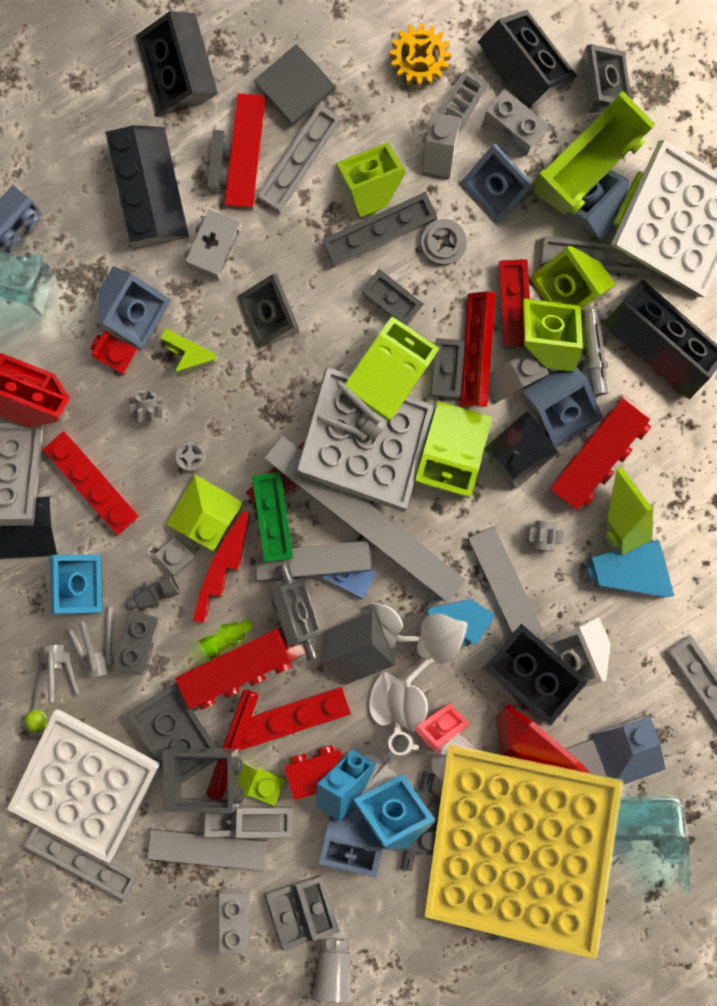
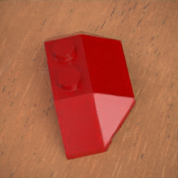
M0 353V417L28 428L58 422L70 402V396L66 393L57 376L52 372Z
M507 704L496 716L501 755L590 774L589 770L575 756L535 722L521 712L515 711L511 705Z

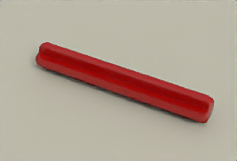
M250 689L242 691L222 748H238L239 753L259 698L257 692ZM218 759L206 791V795L212 799L223 798L227 787V759Z

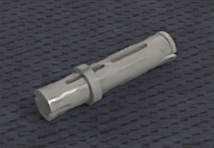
M585 309L581 311L587 353L585 368L589 372L590 387L594 396L609 394L606 376L608 362L605 361L599 309Z

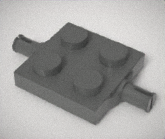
M289 563L277 566L282 583L279 587L270 591L273 608L278 612L280 618L281 633L287 640L288 646L296 643L303 644L307 661L316 659L319 656L314 640L323 633L306 581L293 579Z
M423 771L420 788L413 789L427 807L435 822L407 849H401L404 851L400 866L403 870L412 871L415 855L427 854L433 856L441 796L431 791L435 776L433 773Z

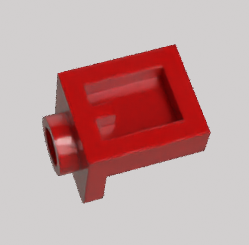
M104 331L102 336L97 335L90 348L93 351L91 356L95 360L123 375L128 371L138 352V349L112 336L107 331Z

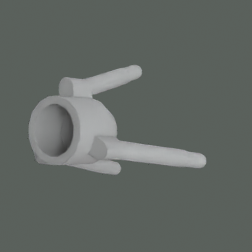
M338 380L336 385L364 412L357 422L360 429L321 414L318 415V419L355 434L363 441L367 436L373 440L376 439L388 421L375 411H372L343 382Z
M111 606L107 607L105 656H103L102 651L93 652L84 621H80L79 624L87 652L85 656L73 630L68 629L67 631L80 660L82 671L86 672L87 678L109 674L108 666L113 665L111 655L113 609Z
M64 645L41 646V654H38V670L32 710H38L44 668L48 670V702L50 704L54 703V669H62V663L65 665L74 695L78 696L80 694L71 665L70 652H64Z

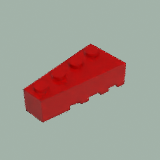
M624 394L617 400V406L606 414L596 432L589 436L580 448V452L571 459L550 487V490L577 511L582 505L587 507L597 495L593 492L599 483L605 485L615 473L611 468L618 460L623 463L633 451L630 445L636 437L641 440L652 427L648 424L651 420L650 414Z
M281 627L175 677V680L189 710L198 705L200 710H203L217 703L215 697L221 694L228 698L241 692L240 685L249 682L250 686H254L267 679L265 676L267 672L274 670L277 675L291 668L290 662L302 656L305 652L301 644L296 643L288 646L287 640L281 633Z

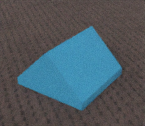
M50 555L51 614L102 612L101 555Z
M404 774L353 800L384 849H407L435 822V819Z

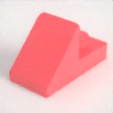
M449 703L419 724L414 730L423 742L438 755L446 744L463 732L470 723Z

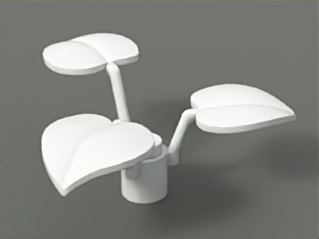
M368 604L364 610V615L375 611L390 649L394 648L396 640L399 642L417 641L419 655L426 658L405 680L404 685L398 682L393 683L387 694L388 707L394 719L406 730L415 732L414 729L426 719L428 702L424 693L418 687L410 686V684L430 663L434 661L441 664L447 663L456 656L464 640L467 623L436 613L425 617L421 625L420 635L401 636L399 633L402 631L403 622L396 611L383 604Z
M383 672L376 680L371 691L369 708L373 719L378 724L386 726L394 722L395 733L389 738L388 746L391 752L385 763L378 756L364 755V757L376 763V768L362 795L398 777L393 770L388 768L396 755L406 756L412 750L434 755L431 760V769L439 779L443 780L448 746L456 745L476 750L461 735H457L449 741L438 755L430 748L414 744L409 734L401 732V726L392 716L387 702L390 686L397 682L404 685V682L387 672Z

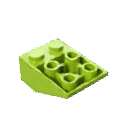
M392 316L345 385L371 410L391 422L440 348Z
M438 401L414 483L470 499L493 417Z

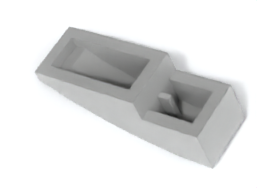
M239 805L233 813L200 812L199 834L203 837H292V807Z

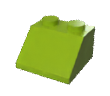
M524 299V345L546 368L575 371L583 350L580 306Z

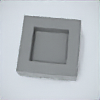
M177 535L155 554L174 576L196 558L193 552Z

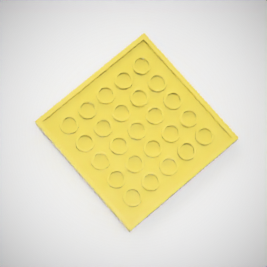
M448 746L424 917L595 959L598 956L623 781L466 747Z

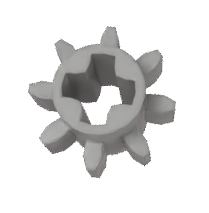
M151 390L136 392L135 397H129V417H135V421L140 425L154 424L157 418L163 417V398H157L156 393Z
M536 521L535 528H528L527 542H534L533 550L555 551V544H562L563 530H557V522Z

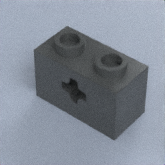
M130 610L114 667L141 675L146 674L162 618Z

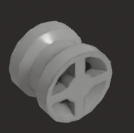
M186 442L176 450V462L185 471L197 472L204 466L206 455L198 444Z

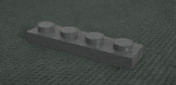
M426 192L328 236L322 239V242L333 266L336 267L436 221L438 217Z

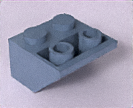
M13 185L0 198V252L5 256L8 252L12 253L22 243L21 238L28 230L31 232L41 222L40 217L43 215L36 204Z
M353 807L340 822L329 816L319 864L376 878L383 846L358 808Z

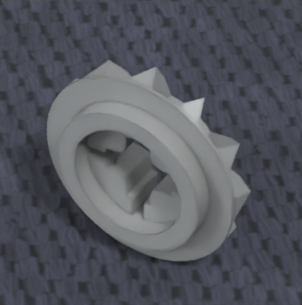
M439 219L433 221L425 228L421 238V245L424 254L432 262L446 265L456 262L464 254L467 238L463 228L458 223L449 219ZM450 232L448 242L452 246L450 248L445 246L443 250L441 249L438 252L439 242L436 238L442 239Z

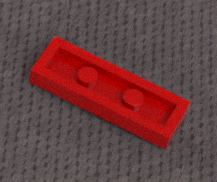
M528 259L500 260L498 262L503 347L525 346L523 300L530 299Z

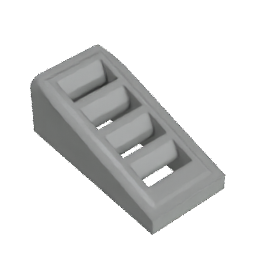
M465 69L438 113L445 114L448 112L453 116L460 117V133L486 93L489 83ZM467 83L478 90L477 93L464 86V84ZM461 92L472 99L471 103L459 97L458 93ZM454 102L466 111L463 114L452 107L451 104Z

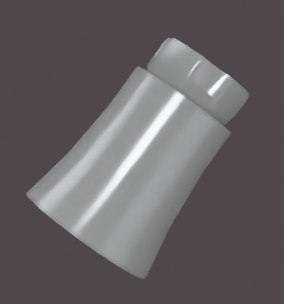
M337 938L321 939V950L318 951V966L312 1000L333 1003L352 1002L349 940Z

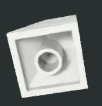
M600 618L579 624L541 640L588 681L583 688L606 680L611 644Z

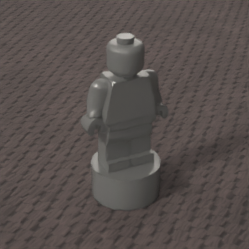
M172 573L160 577V581L150 586H146L147 583L144 582L142 586L133 592L134 597L126 600V608L133 610L138 606L143 609L158 607L159 603L157 601L164 597L172 598L181 593L177 580Z

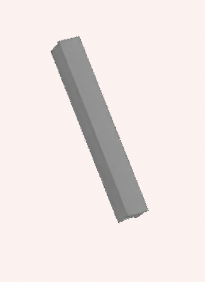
M283 435L264 458L268 463L441 599L448 602L466 579L363 498L296 475L295 471L301 450Z

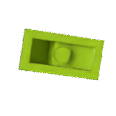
M165 328L160 337L166 343L164 347L166 350L178 356L181 352L184 353L175 370L177 375L216 364L219 359L215 353Z
M243 761V771L239 775V786L243 787V797L247 798L250 796L275 806L286 778Z

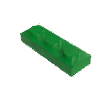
M281 472L252 476L264 562L292 559L294 557Z

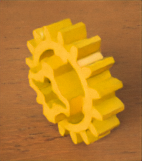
M420 23L419 29L415 30L410 24L408 25L407 34L402 30L398 32L400 41L392 40V47L394 49L390 50L389 58L395 60L391 62V68H399L397 78H402L405 75L407 77V85L412 80H415L417 87H421L422 81L426 80L427 84L431 86L433 77L441 80L443 75L441 70L448 71L449 64L445 61L451 60V53L446 51L449 49L450 43L449 41L442 42L443 32L437 35L434 34L435 26L433 25L428 30H424L423 23ZM403 48H405V52L408 54L404 62L401 57ZM436 49L439 52V60L437 63L435 62V58L432 56L435 53ZM417 52L421 55L424 52L426 53L425 58L422 56L415 58V53Z

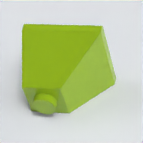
M389 142L336 162L352 204L360 218L375 214L378 210L386 208L406 174L404 166Z
M572 246L566 247L529 277L545 301L578 305L581 311L616 286L600 261Z
M621 466L616 469L605 536L612 547H617L621 554L624 555L653 540V508Z
M194 474L166 524L206 548L217 552L244 502Z

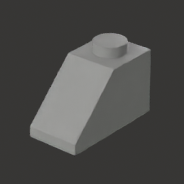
M431 112L422 173L446 178L451 177L461 125L460 117Z
M529 351L490 373L489 393L496 404L547 377L549 372Z

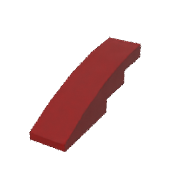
M242 512L214 556L199 593L193 621L207 622L211 596H223L228 568L240 570L250 513Z

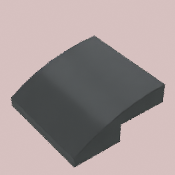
M297 44L253 80L256 86L274 103L276 109L293 126L336 90L335 85Z
M322 875L263 894L282 951L340 932Z

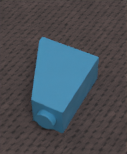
M660 540L647 542L624 555L617 550L588 558L590 564L586 565V571L589 580L594 581L595 586L664 598L674 596Z

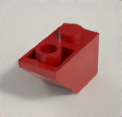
M333 745L317 749V755L306 757V754L302 753L289 757L290 763H286L284 768L294 800L317 794V784L338 764L342 756L341 747L334 749Z

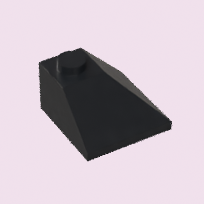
M528 411L484 448L515 490L558 453L557 449Z

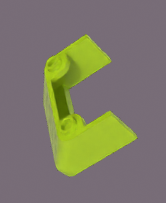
M622 91L610 106L546 170L543 169L532 182L535 185L532 192L564 215L569 211L574 215L586 203L582 198L629 151L635 154L646 143L643 137L656 124Z

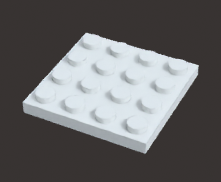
M666 140L658 141L611 245L696 296L706 297L717 273V172Z
M56 709L7 810L110 864L160 763Z

